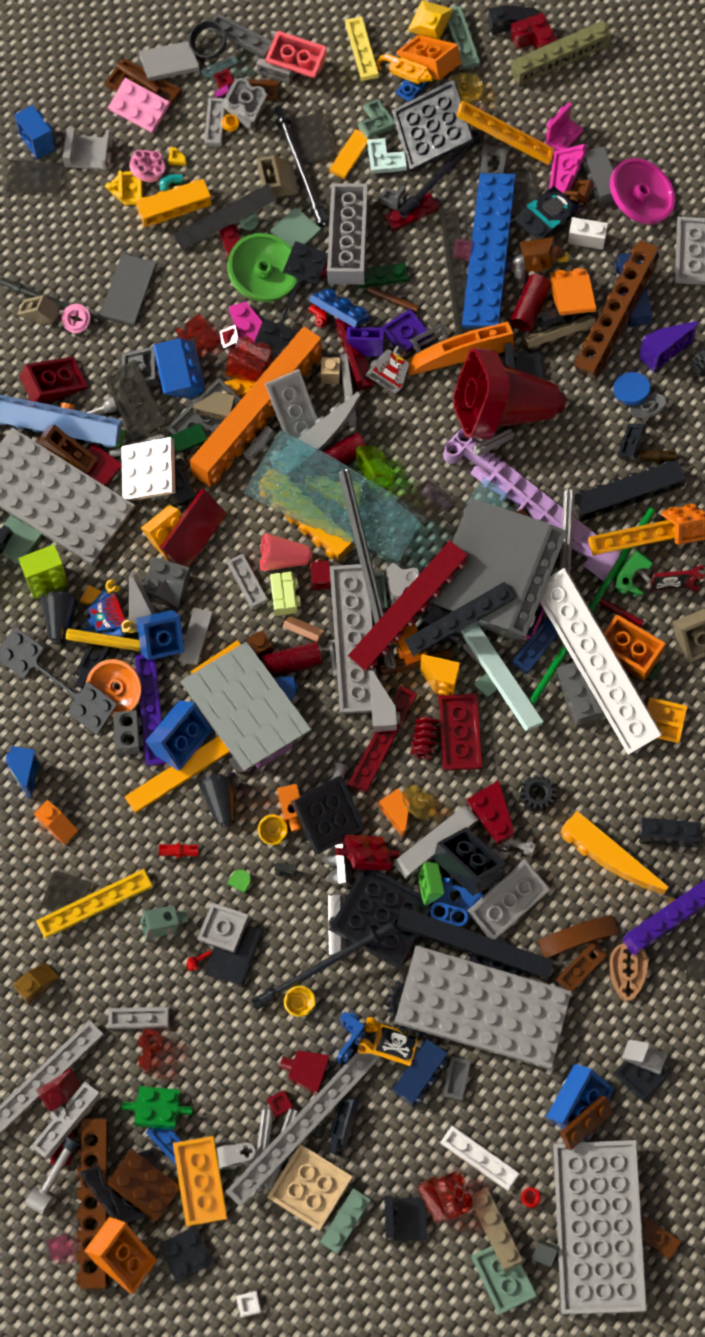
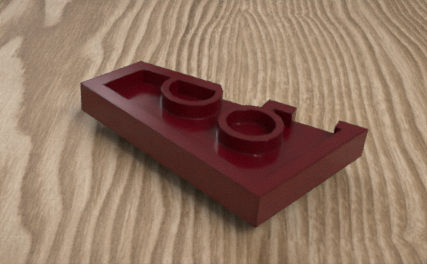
M499 780L466 799L467 805L497 845L515 836Z

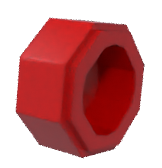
M529 1187L523 1190L520 1199L523 1206L531 1209L538 1206L541 1196L539 1190Z

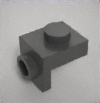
M402 186L399 191L386 187L379 196L378 203L398 210L401 204L403 205L406 202V187Z

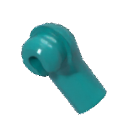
M170 174L159 181L160 190H169V184L183 183V174Z

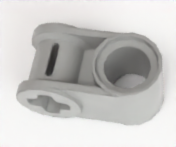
M248 1142L216 1148L219 1170H228L252 1164L256 1159L255 1147ZM246 1149H248L249 1152H252L249 1153L248 1158H246L245 1155H243Z

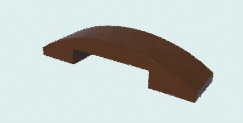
M612 915L568 927L537 942L543 957L552 958L563 954L564 951L599 939L601 941L618 935L619 932Z

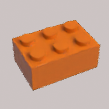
M617 614L604 631L605 637L625 671L645 681L663 655L666 643Z

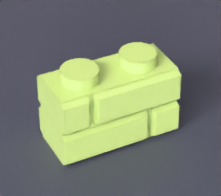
M293 572L271 574L270 580L275 615L296 614L297 607L301 606L300 596L295 595V589H298L297 578H293Z

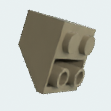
M275 155L256 158L261 187L268 183L276 198L299 194L292 161Z

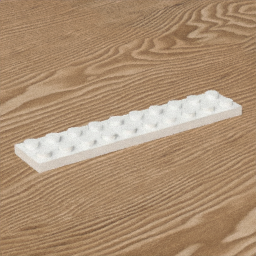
M563 568L550 576L540 603L627 754H631L660 737L662 733L567 569Z

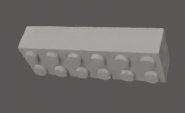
M332 184L327 264L328 284L364 285L368 207L367 184Z

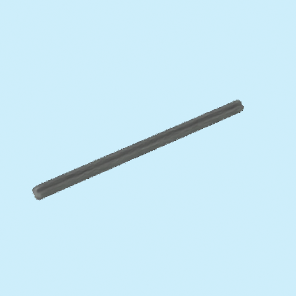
M346 469L339 472V477L376 624L384 615V610L350 471ZM392 645L390 646V652L383 657L387 670L397 667Z

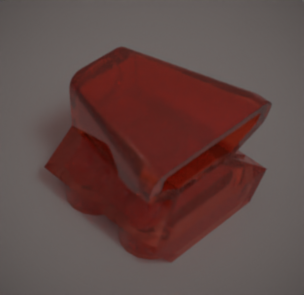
M247 336L237 337L236 347L232 348L227 356L225 376L257 382L271 365L273 350L265 343H254Z
M455 1169L443 1176L431 1177L416 1185L435 1223L454 1219L473 1209L472 1197L466 1191L465 1177L459 1169Z

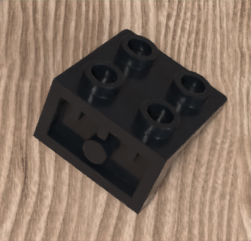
M512 343L505 344V365L544 379L540 350L516 351L513 350Z
M384 1195L385 1241L426 1240V1199L424 1197L393 1198V1195Z

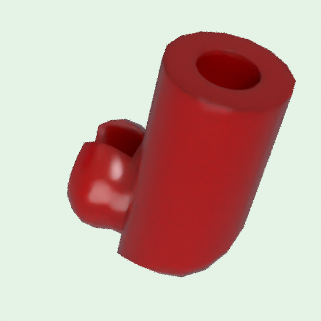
M312 304L308 311L316 316L315 325L319 328L325 327L327 324V313L315 304Z

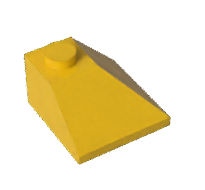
M422 0L408 31L440 40L453 13V9Z

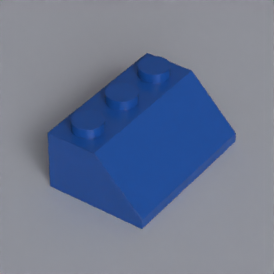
M179 338L153 345L163 394L194 399L206 389L195 341Z
M179 701L148 737L146 743L157 757L177 771H180L213 729L195 702Z
M574 1064L546 1118L557 1127L564 1129L598 1097L604 1096L609 1100L614 1088L592 1069ZM590 1134L583 1140L584 1142L587 1141Z

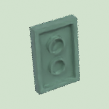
M492 1246L471 1256L498 1315L536 1297L522 1265L504 1272Z

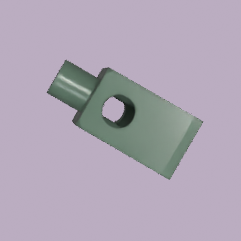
M174 906L143 911L140 923L145 941L177 932L179 924L188 922V915L186 910L176 912Z

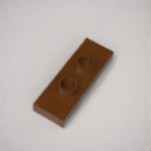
M641 1214L642 1242L670 1260L681 1241Z

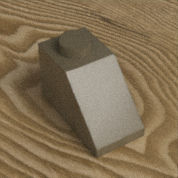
M45 295L23 300L17 316L40 324H47L56 320L60 306Z
M227 391L215 392L194 404L193 411L195 414L224 420L234 408L235 396Z

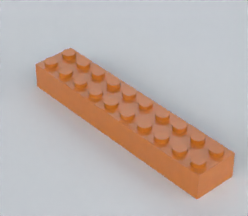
M303 326L190 459L193 477L209 488L213 484L218 483L221 474L232 466L236 456L239 457L247 443L250 444L255 438L258 430H262L265 427L268 418L276 414L265 383L297 369L301 371L302 377H307L311 372L312 366L318 364L323 356L321 337Z

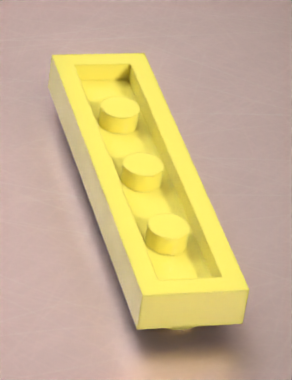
M362 17L345 20L361 81L378 78L377 67Z

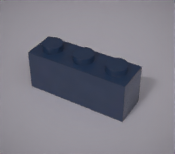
M427 1039L412 1060L411 1065L408 1066L392 1089V1093L412 1107L415 1102L419 1104L425 1096L423 1091L426 1086L431 1087L437 1077L434 1075L437 1070L440 1069L442 1071L447 1064V1052Z

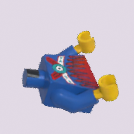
M108 580L106 588L93 601L91 607L88 608L91 618L81 621L84 631L95 629L96 633L123 637L128 632H135V629L130 627L134 622L125 620L116 595L113 594V592L120 590V587L117 585L113 587L116 580Z

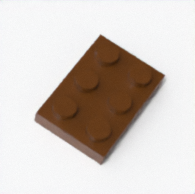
M133 1149L128 1152L107 1182L110 1187L155 1222L158 1221L180 1189L179 1185Z

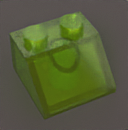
M376 446L356 447V464L372 493L374 494L393 485V477L395 475L392 468L386 465V458L383 452H379Z

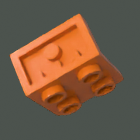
M686 504L678 508L670 507L668 510L661 511V515L675 525L676 544L681 545L705 540V511L698 508L695 504Z

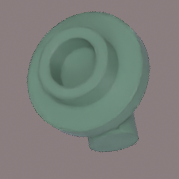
M253 212L240 219V225L244 230L251 231L257 227V213Z

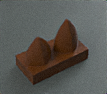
M273 78L268 80L246 79L250 85L262 87L268 93L266 99L278 100V81H275Z

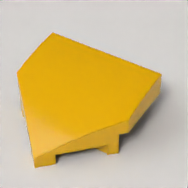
M119 171L112 182H108L105 185V188L124 205H137L136 201L143 198L142 180L134 176L131 171L123 173Z

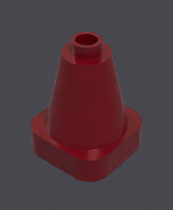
M472 348L468 352L453 394L454 411L463 433L467 438L490 440L494 436L497 427L552 420L557 413L564 411L566 405V395L563 391H559L556 383L504 365L497 351Z

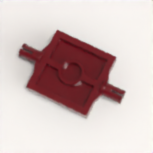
M346 835L344 839L346 848L337 847L335 849L336 856L348 857L353 869L390 871L392 867L390 858L398 859L400 857V851L388 850L384 838L381 836Z

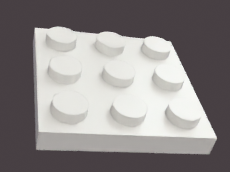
M169 437L122 446L123 498L128 501L175 493L173 438Z

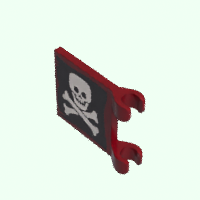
M698 565L692 570L654 573L649 587L650 591L680 588L699 591L702 586H696L694 582H700V580L705 578V574L698 573L699 570H704V566Z

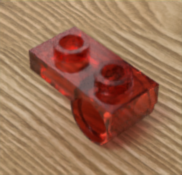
M143 1029L142 1035H139V1048L142 1047V1055H139L138 1064L139 1068H142L143 1073H152V1052L161 1050L163 1039L158 1031ZM151 1037L159 1038L156 1045L148 1044Z

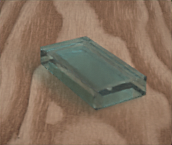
M229 56L200 71L204 77H210L236 64L238 61L236 56Z

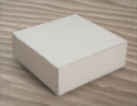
M257 1291L236 1296L241 1318L262 1313Z

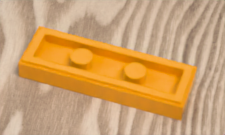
M355 129L330 167L329 172L345 180L366 148L367 140L371 138L367 139L361 131Z

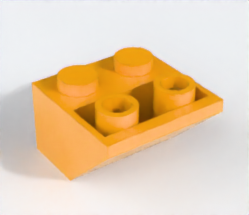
M170 505L141 527L150 543L167 561H170V559L160 549V546L182 517L180 511Z

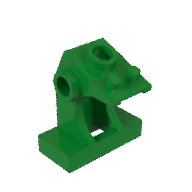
M635 548L630 558L617 573L615 587L619 588L618 591L625 594L633 592L632 595L638 597V594L643 595V591L633 584L632 576L638 569H649L653 564L651 559ZM625 577L629 578L627 582H623L622 579Z

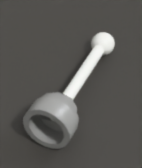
M111 397L104 401L103 407L86 413L94 414L102 410L113 413L118 411L114 398Z

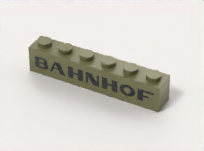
M604 20L599 21L512 60L510 73L518 86L609 46L612 32Z

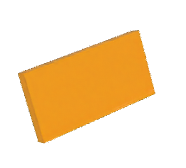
M214 1136L173 1143L186 1227L226 1220L227 1213Z

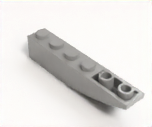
M358 392L349 394L344 399L345 402L340 406L338 404L330 410V414L326 417L321 416L318 418L312 428L307 427L300 433L301 436L299 438L290 440L286 444V448L282 451L277 450L271 455V465L285 480L309 462V458L319 454L332 441L361 399Z

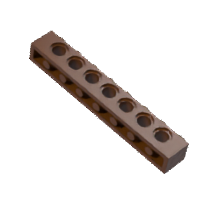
M639 240L637 245L632 248L631 257L625 262L621 276L616 279L613 291L607 296L606 305L604 308H601L596 324L592 325L588 339H585L583 342L582 351L574 360V367L577 373L595 380L598 379L662 255L658 246ZM612 323L610 326L605 327L606 324ZM595 354L593 358H589L590 355Z
M82 1119V1125H78V1138H81V1146H78V1159H81V1167H78L77 1174L78 1179H81V1188L77 1189V1198L81 1200V1209H77V1221H81V1230H77V1243H81L80 1251H77V1264H80V1273H77L76 1281L77 1286L80 1285L82 1291L108 1290V1274L97 1265V1270L94 1273L87 1272L88 1264L94 1261L85 1252L88 1243L94 1239L108 1220V1214L80 1175L81 1171L92 1168L87 1165L88 1160L96 1157L98 1159L96 1166H100L105 1185L108 1186L107 1119ZM97 1137L98 1143L95 1146H89V1138ZM91 1199L98 1201V1205L94 1209L87 1208V1203ZM96 1220L98 1223L97 1228L92 1231L88 1230V1222Z

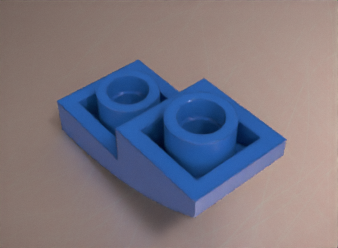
M405 79L396 91V95L409 102L415 99L430 81L417 84Z

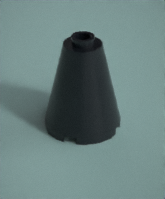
M48 592V596H45L44 593H41L40 599L48 640L52 641V644L62 645L64 641H68L66 639L67 629H71L79 595L75 594V597H70L68 592Z
M228 772V776L216 774L197 780L216 825L220 824L221 828L231 826L232 822L235 821L236 773Z

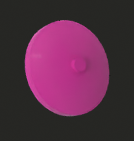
M629 158L622 161L613 170L610 177L611 193L618 207L628 217L642 224L654 225L664 221L671 214L675 205L674 189L668 177L659 167L644 159Z

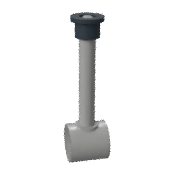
M69 1136L65 1137L67 1140L63 1145L64 1149L42 1189L34 1187L26 1199L25 1205L41 1215L47 1212L53 1202L54 1197L49 1194V1191L71 1152L75 1151L77 1146L81 1145Z

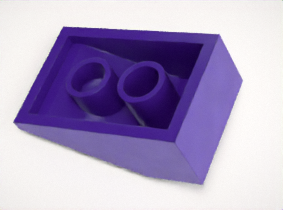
M694 321L659 329L652 334L648 333L642 340L639 358L653 372H656L694 341L699 323Z

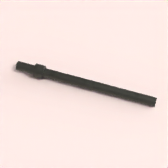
M2 278L0 281L1 285L11 288L13 292L18 294L23 293L31 297L45 295L25 287L23 283L18 281L13 282ZM45 295L60 306V309L65 310L70 306V304ZM90 313V321L99 323L101 317Z

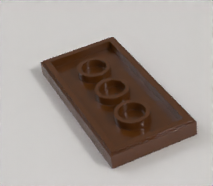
M125 58L121 60V63L148 80L144 68ZM115 68L104 83L105 87L117 93L126 78L149 90L118 68ZM164 79L150 81L161 89L156 95L171 103L166 111L167 113L182 93V89Z

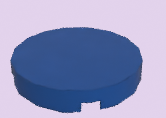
M637 372L622 374L614 383L615 398L629 406L641 404L650 395V383L644 375Z

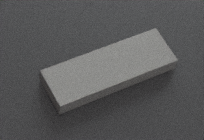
M208 98L204 146L222 147L224 128L221 121L225 116V109L222 106L224 98Z
M244 553L228 560L227 565L251 610L268 603L269 600Z
M198 608L193 609L183 643L185 652L180 654L179 662L198 666L213 615L211 611Z
M169 1007L108 1008L109 1030L169 1028Z

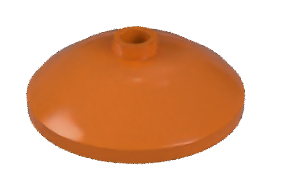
M119 659L104 660L95 665L89 672L86 683L89 681L118 703L113 712L132 711L139 703L142 694L141 679L137 671L127 662ZM116 683L120 684V689L116 688Z

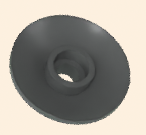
M650 394L643 403L630 407L631 414L636 418L655 416L665 408L666 399L661 394Z

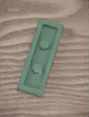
M352 1189L320 1243L338 1254L371 1199Z

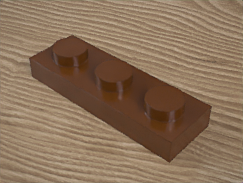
M598 1097L560 1131L566 1149L573 1150L613 1114L607 1097Z

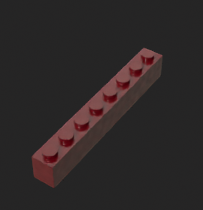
M450 540L348 654V657L366 673L368 670L373 671L378 665L377 660L381 656L385 657L390 652L392 643L394 641L397 643L404 636L403 631L415 624L417 621L415 617L420 612L423 614L430 605L428 603L431 599H436L442 593L441 588L453 581L455 578L454 573L458 569L461 571L467 565L468 555Z

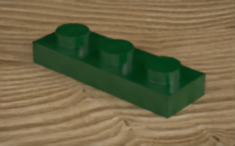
M406 263L365 268L364 285L354 284L355 289L368 288L369 286L374 287L408 282Z

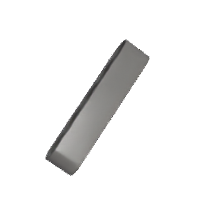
M467 805L463 806L402 854L393 865L405 879H409L421 869L424 862H431L433 860L437 842L465 827L471 830L480 820Z

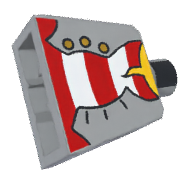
M397 346L393 352L390 350L385 351L365 376L393 394L397 393L402 388L409 367V363L403 359L405 350Z

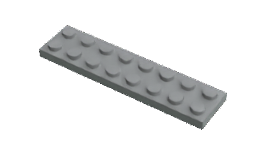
M361 564L330 566L340 714L372 712L369 684L370 670L366 673L348 657V654L372 628L371 605Z

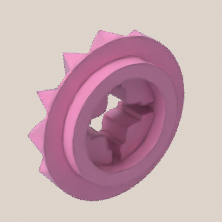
M72 304L64 310L62 323L68 331L81 333L90 324L91 315L83 305ZM79 314V317L83 321H77V323L74 324L75 321L72 318H70V316L73 317Z

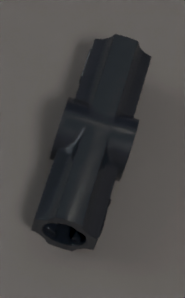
M555 307V309L540 313L537 320L540 328L545 330L563 323L571 324L575 319L590 315L591 312L564 316L560 315L557 307Z

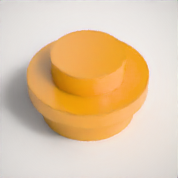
M227 114L222 118L221 124L226 131L233 132L238 128L239 121L235 115Z

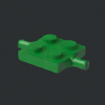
M139 1086V1093L135 1102L123 1101L122 1110L134 1111V1127L170 1130L176 1129V1121L180 1114L192 1116L193 1107L180 1106V1089Z

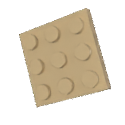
M299 1144L267 1198L320 1231L353 1177Z

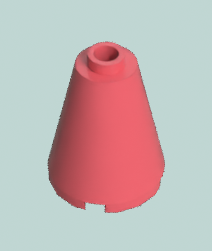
M264 533L260 546V553H262V559H260L261 571L303 566L312 560V550H309L307 545L272 534Z

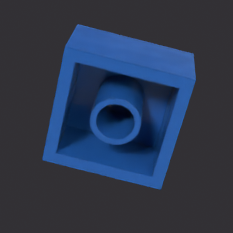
M31 105L14 115L18 133L36 159L55 150V139L52 135L53 129L48 122L45 123L39 109L36 110Z
M170 610L136 618L141 654L147 660L185 652L181 620L176 612Z

